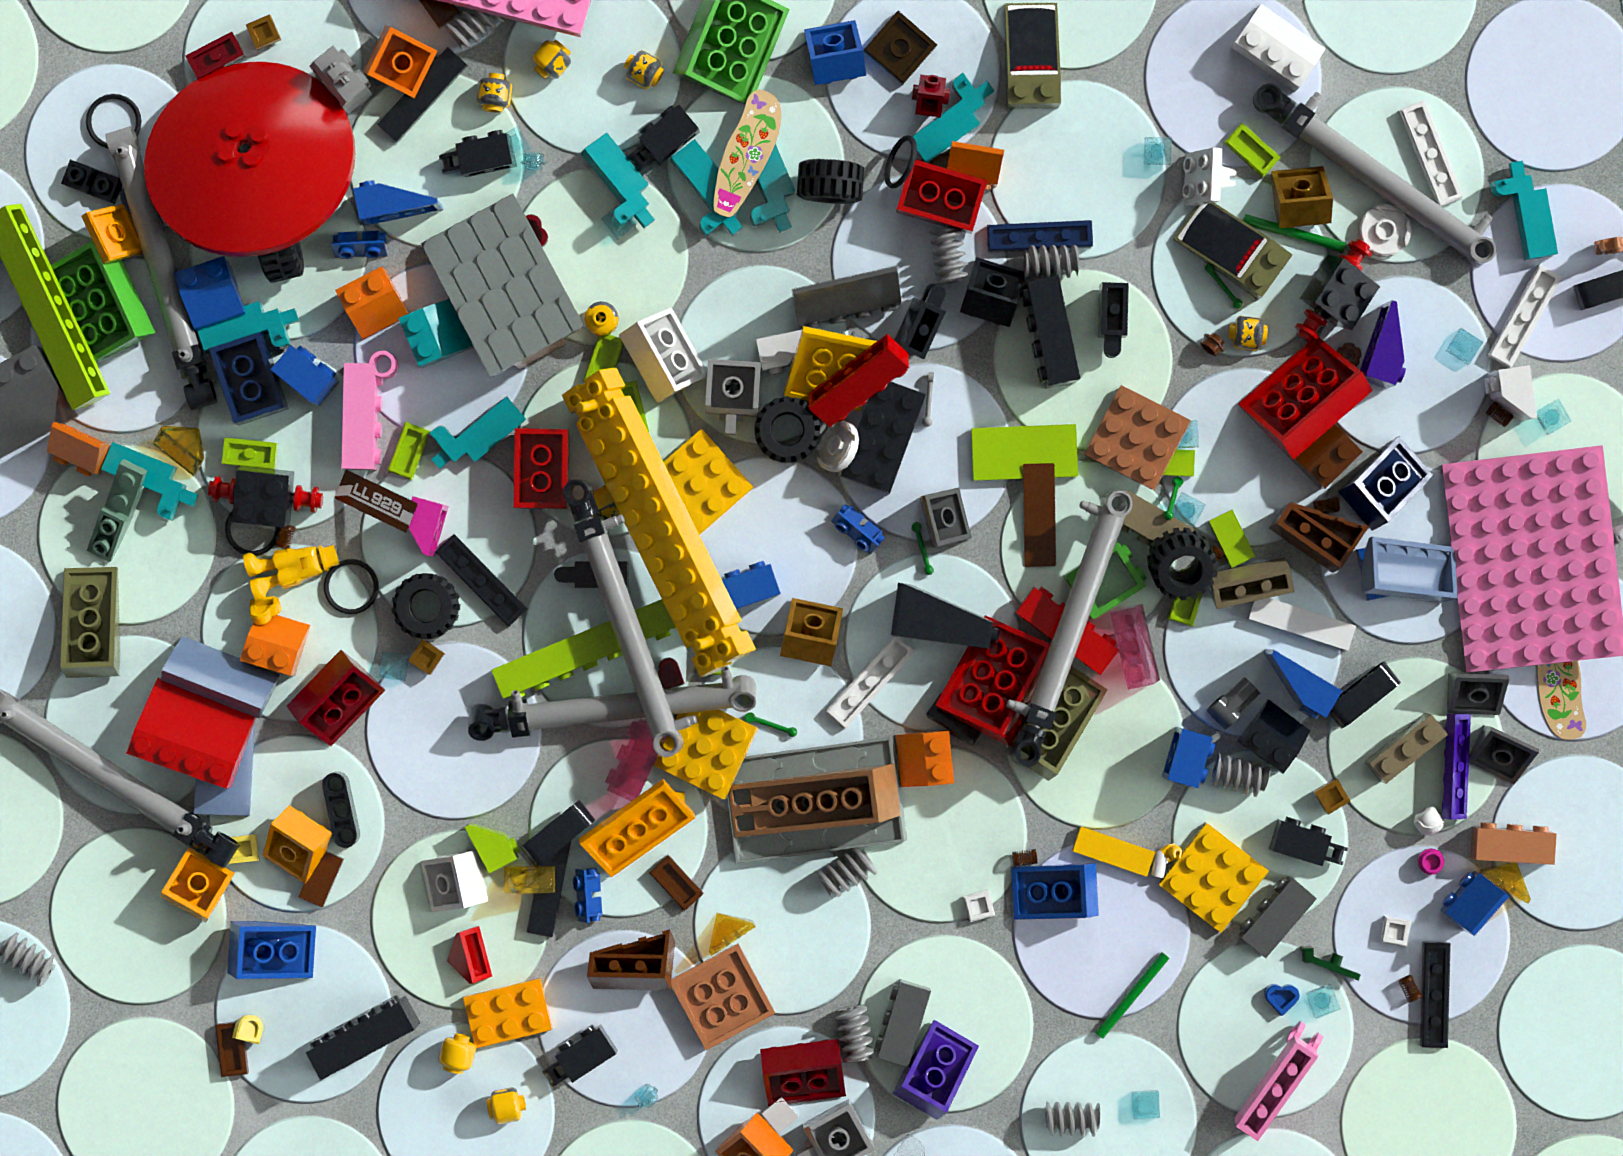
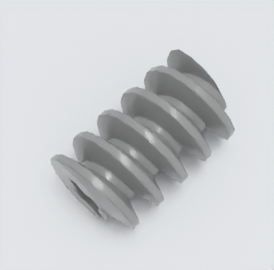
M471 9L472 14L463 10V21L455 16L453 18L455 27L448 23L445 24V27L461 49L462 44L471 48L470 38L479 42L478 32L487 36L486 26L488 25L496 29L495 19L504 23V18Z
M951 228L929 232V234L937 236L930 241L931 245L939 246L932 251V255L940 256L933 263L935 266L942 267L935 271L936 276L943 277L936 284L943 285L962 281L963 278L968 276L967 272L960 271L962 267L967 265V262L959 261V258L966 254L963 251L957 250L958 247L964 244V241L956 240V237L963 234L962 231Z
M1030 245L1027 252L1024 250L1023 267L1025 278L1029 277L1030 271L1034 272L1035 278H1039L1041 271H1044L1046 278L1050 277L1051 271H1054L1056 276L1059 275V278L1062 271H1065L1067 278H1070L1072 271H1075L1078 276L1079 252L1077 246L1072 245L1068 252L1066 245H1061L1058 252L1056 246L1051 245L1047 252L1045 245H1040L1037 252L1035 246Z
M1218 753L1212 772L1213 786H1216L1220 780H1223L1224 789L1230 783H1233V791L1236 792L1240 785H1242L1243 794H1247L1250 788H1253V795L1257 797L1259 792H1264L1267 787L1270 767L1266 766L1262 770L1261 764L1256 763L1251 769L1250 761L1246 760L1241 766L1239 758H1235L1231 763L1230 756L1225 755L1221 760L1220 753Z
M854 848V858L844 854V864L836 859V869L827 865L826 875L820 870L817 871L822 884L831 898L832 892L838 897L841 896L840 887L849 891L850 881L858 886V876L867 880L868 870L874 875L877 874L876 868L864 849L861 853L858 849Z
M16 932L0 948L1 962L6 965L12 961L10 968L16 970L20 967L19 974L22 976L30 972L28 980L34 981L38 978L37 985L41 987L55 968L53 964L54 955L44 959L46 950L43 949L36 954L35 949L37 945L34 943L27 948V938L17 942L19 933Z
M855 1005L838 1009L837 1011H841L842 1014L835 1017V1020L843 1021L844 1024L838 1027L837 1031L845 1032V1035L840 1037L839 1041L847 1042V1045L840 1050L841 1052L849 1053V1056L843 1058L842 1061L851 1063L873 1058L869 1055L874 1053V1048L866 1046L872 1043L873 1039L870 1036H865L871 1031V1028L863 1025L869 1021V1017L861 1015L867 1011V1006Z
M1047 1101L1045 1123L1049 1134L1053 1135L1055 1128H1058L1060 1135L1063 1136L1066 1128H1069L1071 1136H1074L1076 1129L1080 1130L1081 1136H1085L1087 1129H1090L1092 1137H1095L1100 1126V1104L1097 1103L1095 1110H1093L1091 1103H1086L1083 1110L1081 1103L1077 1102L1072 1110L1069 1102L1065 1103L1063 1109L1059 1102H1055L1053 1109H1051Z

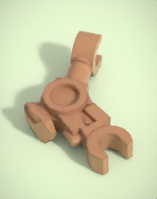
M1623 237L1594 241L1596 255H1602L1603 252L1605 255L1623 252Z

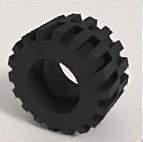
M804 160L799 162L796 195L804 200L820 203L851 204L859 202L863 197L865 168L858 163L844 160Z
M300 241L277 252L258 256L262 271L270 283L303 275L304 260Z
M783 396V398L773 399L770 403L764 405L757 415L754 426L756 442L761 451L774 461L786 464L803 460L813 452L820 436L818 417L808 408V403L803 402L799 398ZM782 415L795 416L803 426L801 439L790 446L779 444L772 435V425Z
M1177 527L1173 528L1172 533H1168V531L1163 532L1164 537L1161 539L1157 537L1154 540L1155 546H1150L1148 550L1150 555H1147L1148 569L1156 587L1160 589L1162 594H1168L1171 599H1176L1177 596H1179L1180 600H1186L1187 596H1191L1194 599L1197 598V593L1201 592L1204 594L1207 591L1206 586L1211 587L1213 585L1212 577H1217L1218 573L1216 569L1218 562L1208 540L1204 535L1201 536L1197 530L1191 532L1190 528L1184 527L1183 531H1180ZM1182 556L1195 557L1194 563L1188 569L1179 572L1169 570L1171 564L1176 559Z
M431 573L412 575L410 578L402 581V584L395 590V596L392 597L391 603H393V608H391V611L395 616L394 621L396 624H399L404 633H408L414 638L431 639L442 636L448 630H451L455 621L458 620V612L461 605L458 601L459 595L454 590L455 587L452 583H449L444 577ZM424 590L434 592L441 602V611L438 617L429 622L418 620L411 610L413 597L418 592Z

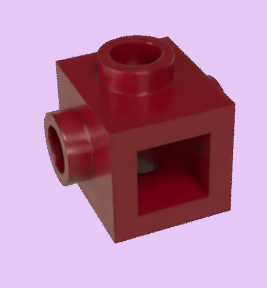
M920 74L919 85H913L911 99L916 101L915 114L941 118L943 104L948 105L950 89L945 88L946 78Z

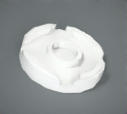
M1382 204L1371 208L1364 214L1360 220L1358 233L1359 239L1370 246L1369 251L1373 255L1386 257L1393 256L1403 250L1409 243L1412 229L1411 222L1404 212L1394 205Z
M841 421L825 428L817 443V450H819L817 462L821 468L835 473L841 472L848 467L858 449L859 437L855 426Z

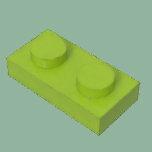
M224 437L222 464L276 469L278 443Z

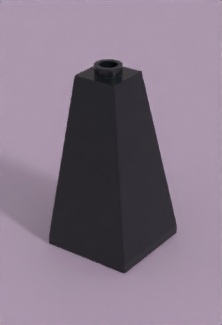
M898 583L891 635L993 649V645L998 643L999 629L996 628V622L914 585Z

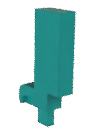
M964 73L953 79L952 88L961 100L942 113L941 118L937 117L912 136L916 140L917 154L923 162H930L950 147L952 141H958L980 124L973 112L985 104L983 100L995 91L988 81L975 89Z
M606 132L585 147L581 155L621 203L610 217L611 223L615 228L619 229L635 217L644 229L655 220L646 209L649 203L641 194L649 184Z
M695 139L674 154L670 161L711 210L701 219L699 229L707 237L723 224L733 236L743 226L734 215L731 217L721 216L714 211L713 207L719 168Z
M775 144L763 171L756 181L765 204L752 210L750 220L753 227L774 219L777 229L781 233L792 228L787 216L790 209L785 197L794 194L796 190Z
M1523 161L1509 163L1511 178L1491 182L1490 187L1495 197L1513 196L1524 261L1557 255L1558 249L1547 189L1534 190L1532 176L1525 174Z
M257 301L243 306L245 310L244 315L197 330L203 350L207 354L210 353L209 348L258 332L262 334L269 333L272 344L276 348L284 350L291 345L285 326L299 322V318L295 308L284 312L277 308L264 313L262 304Z
M506 396L457 438L445 426H437L430 432V435L441 446L442 450L431 460L439 469L451 459L453 462L457 461L465 453L476 462L522 424L526 418Z
M112 442L101 470L115 475L119 463L123 459L147 470L142 486L162 494L157 507V513L161 517L173 521L180 502L195 506L199 495L186 490V485L173 480L177 467Z

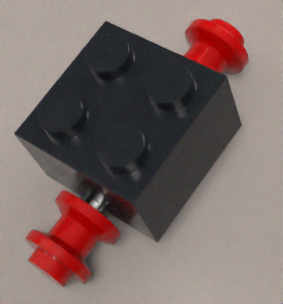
M1360 239L1356 241L1350 240L1348 242L1350 251L1347 255L1337 257L1328 254L1300 297L1302 301L1314 309V311L1306 309L1304 314L1307 318L1304 323H1297L1295 325V328L1298 330L1296 335L1307 342H1310L1311 339L1317 341L1319 336L1316 332L1320 326H1327V320L1335 326L1348 330H1353L1380 288L1377 283L1361 272L1363 269L1360 264L1363 258H1370L1372 255L1369 251L1370 246Z
M241 466L236 470V478H232L230 483L222 482L221 477L216 476L214 481L209 482L208 496L212 497L213 502L218 503L220 498H227L229 503L233 504L232 522L285 528L291 521L292 503L294 511H299L301 507H309L311 513H316L317 508L321 509L323 506V493H319V487H314L309 492L303 491L302 486L297 485L295 493L293 492L294 471Z

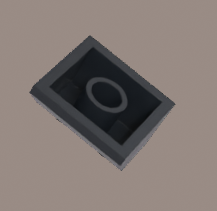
M976 257L960 313L987 320L997 325L1010 327L1019 302L1025 278L1024 271Z
M1268 699L1237 742L1276 771L1284 774L1301 751L1311 730Z

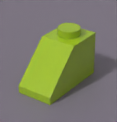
M474 823L465 826L489 874L519 858L517 852L521 850L514 837L509 838L506 833Z

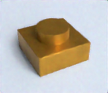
M270 14L246 24L257 50L282 40Z
M422 639L408 661L428 675H431L445 653Z
M1336 778L1313 791L1327 815L1351 802Z

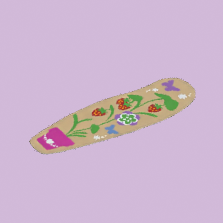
M758 89L749 95L740 122L725 148L718 170L713 206L714 211L721 216L731 217L738 211L763 171L776 144L781 125V107L776 97L767 91Z
M1570 661L1537 665L1541 707L1550 729L1555 735L1564 740H1574L1582 737L1586 730V719L1581 699L1579 662Z

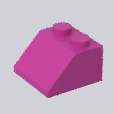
M412 496L411 500L418 505L409 525V530L423 555L435 556L449 506Z

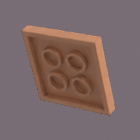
M1121 385L1084 455L1155 491L1190 426L1191 420Z
M739 943L671 979V987L705 1050L718 1045L776 1013Z

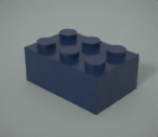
M260 332L209 348L234 424L243 425L289 409L279 377L271 370L274 362L264 334Z

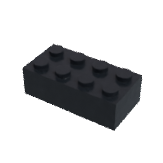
M1059 275L1028 281L1024 289H1022L1021 300L1023 307L1028 306L1029 315L1026 317L1028 332L1034 333L1035 341L1031 343L1034 358H1039L1040 367L1037 369L1039 383H1044L1045 389L1076 383L1081 378Z
M890 382L883 391L871 396L867 401L857 429L859 437L857 452L848 467L842 470L840 477L890 494L926 394Z
M395 995L384 1001L380 1005L381 1009L376 1011L373 1007L360 1014L356 1018L357 1022L352 1023L351 1020H348L333 1030V1035L329 1036L328 1032L309 1043L311 1048L305 1053L320 1081L414 1031L420 1024V1021L406 995L400 999Z

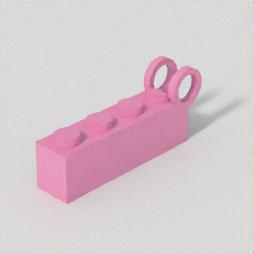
M387 351L375 352L371 356L369 364L344 363L342 469L377 470V464H381V449H377V438L382 437V423L378 422V412H382L383 400L382 396H378V386L383 385V379L393 377L399 367L396 357ZM381 357H389L391 360V368L385 373H379L376 367L377 361Z
M1301 1021L1293 1027L1287 1037L1286 1046L1234 1117L1236 1127L1256 1141H1259L1319 1057L1317 1048L1323 1036L1316 1033L1308 1044L1299 1039L1305 1029V1024Z

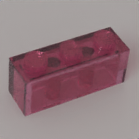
M1143 603L1112 611L1110 615L1128 690L1155 684L1160 680Z
M640 718L638 722L633 720L627 735L631 736V739L627 746L622 744L616 759L620 760L616 770L611 768L605 783L609 784L607 791L629 801L634 800L640 795L658 757L654 750V740L649 726L644 718Z

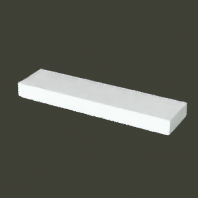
M1425 100L1399 110L1435 203L1443 206L1463 198Z
M1540 264L1536 267L1488 352L1487 357L1507 368H1512L1562 279L1560 275Z
M1271 598L1253 601L1247 618L1349 651L1356 629L1355 625Z
M893 636L826 712L846 729L915 651L899 636Z

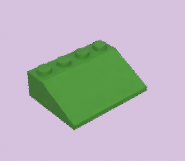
M702 0L673 74L746 105L749 95L759 87L790 9L773 0Z
M93 240L51 265L96 362L155 334V330L123 260L104 264Z

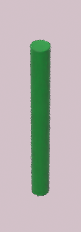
M1245 214L1243 218L1245 223L1258 229L1342 253L1345 250L1346 242L1297 228H1279L1276 222Z
M1163 952L1159 954L1095 1033L1102 1039L1105 1038L1170 959Z

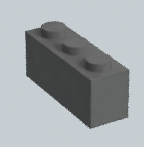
M1290 876L1287 879L1283 877L1277 882L1273 888L1275 893L1269 899L1267 897L1264 898L1256 908L1258 913L1252 919L1250 917L1247 918L1239 928L1241 932L1238 936L1264 958L1269 956L1317 899Z
M900 979L898 985H893L889 999L894 1001L891 1010L886 1009L882 1025L886 1027L883 1035L878 1034L874 1050L878 1051V1058L906 1067L909 1066L931 994L930 988Z

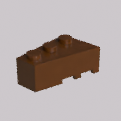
M1292 502L1282 507L1269 527L1270 530L1332 573L1343 567L1369 528L1367 525L1353 523L1341 517L1330 516L1322 513V511Z
M671 930L662 931V934L649 938L646 936L638 938V941L625 945L620 943L590 952L587 978L592 988L670 991L675 940Z

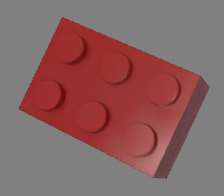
M515 428L514 508L569 509V504L563 497V489L569 482L570 430Z

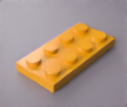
M662 779L580 837L579 842L612 878L694 820L695 815L666 781Z

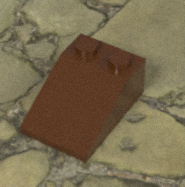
M1334 424L1294 460L1291 457L1289 458L1321 490L1326 489L1363 451Z

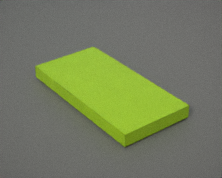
M1076 424L971 428L973 481L1023 479V464L1054 463L1055 478L1078 477Z

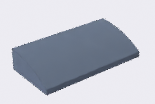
M1369 537L1362 564L1361 593L1437 602L1457 599L1454 549L1450 546Z
M183 636L162 669L161 681L260 719L281 674L240 661L238 657Z
M255 723L232 787L226 789L196 778L194 814L250 815Z

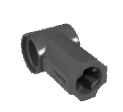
M1243 677L1225 696L1222 695L1215 700L1206 711L1226 730L1241 716V712L1257 698L1260 692L1246 677Z

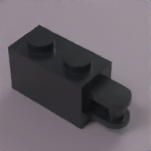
M680 105L675 108L673 106L668 107L661 113V120L656 124L650 122L640 131L642 135L639 137V141L642 145L627 157L629 161L632 160L637 165L636 169L638 172L645 169L654 160L660 166L700 133L697 125ZM645 149H646V150L650 153V155H651V156H650L649 158H647L646 160H645L644 157L640 154V153L643 152Z
M503 130L488 132V137L478 139L476 135L462 138V142L455 144L456 151L439 155V160H442L444 167L441 170L442 174L461 171V175L467 178L517 167L511 136L503 133ZM458 157L459 165L454 166L452 158Z
M1102 282L1099 285L1098 338H1104V354L1108 358H1115L1120 354L1121 338L1128 336L1129 283Z
M931 283L925 288L921 299L913 297L894 339L906 352L925 359L946 311L940 309L946 295L944 287Z
M575 561V567H558L554 572V577L558 582L575 583V588H599L589 561ZM617 561L626 588H629V562Z
M1287 816L1285 821L1277 820L1269 846L1271 851L1319 866H1323L1325 860L1343 865L1344 861L1341 860L1344 851H1347L1348 848L1330 842L1332 836L1325 834L1326 828L1311 824L1310 829L1300 826V820ZM1329 846L1334 848L1331 857L1326 856Z
M593 1024L580 1032L582 1037L574 1042L569 1039L557 1047L559 1052L556 1053L555 1057L558 1061L542 1071L551 1080V1087H554L568 1077L573 1083L617 1054V1048L601 1024L597 1027H594ZM560 1065L565 1071V1073L561 1076L556 1070V1068Z

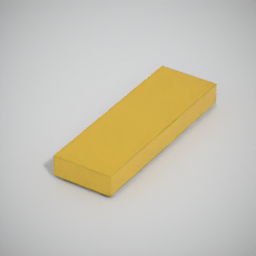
M1082 826L1079 828L1072 849L1073 852L1146 877L1155 855V851Z

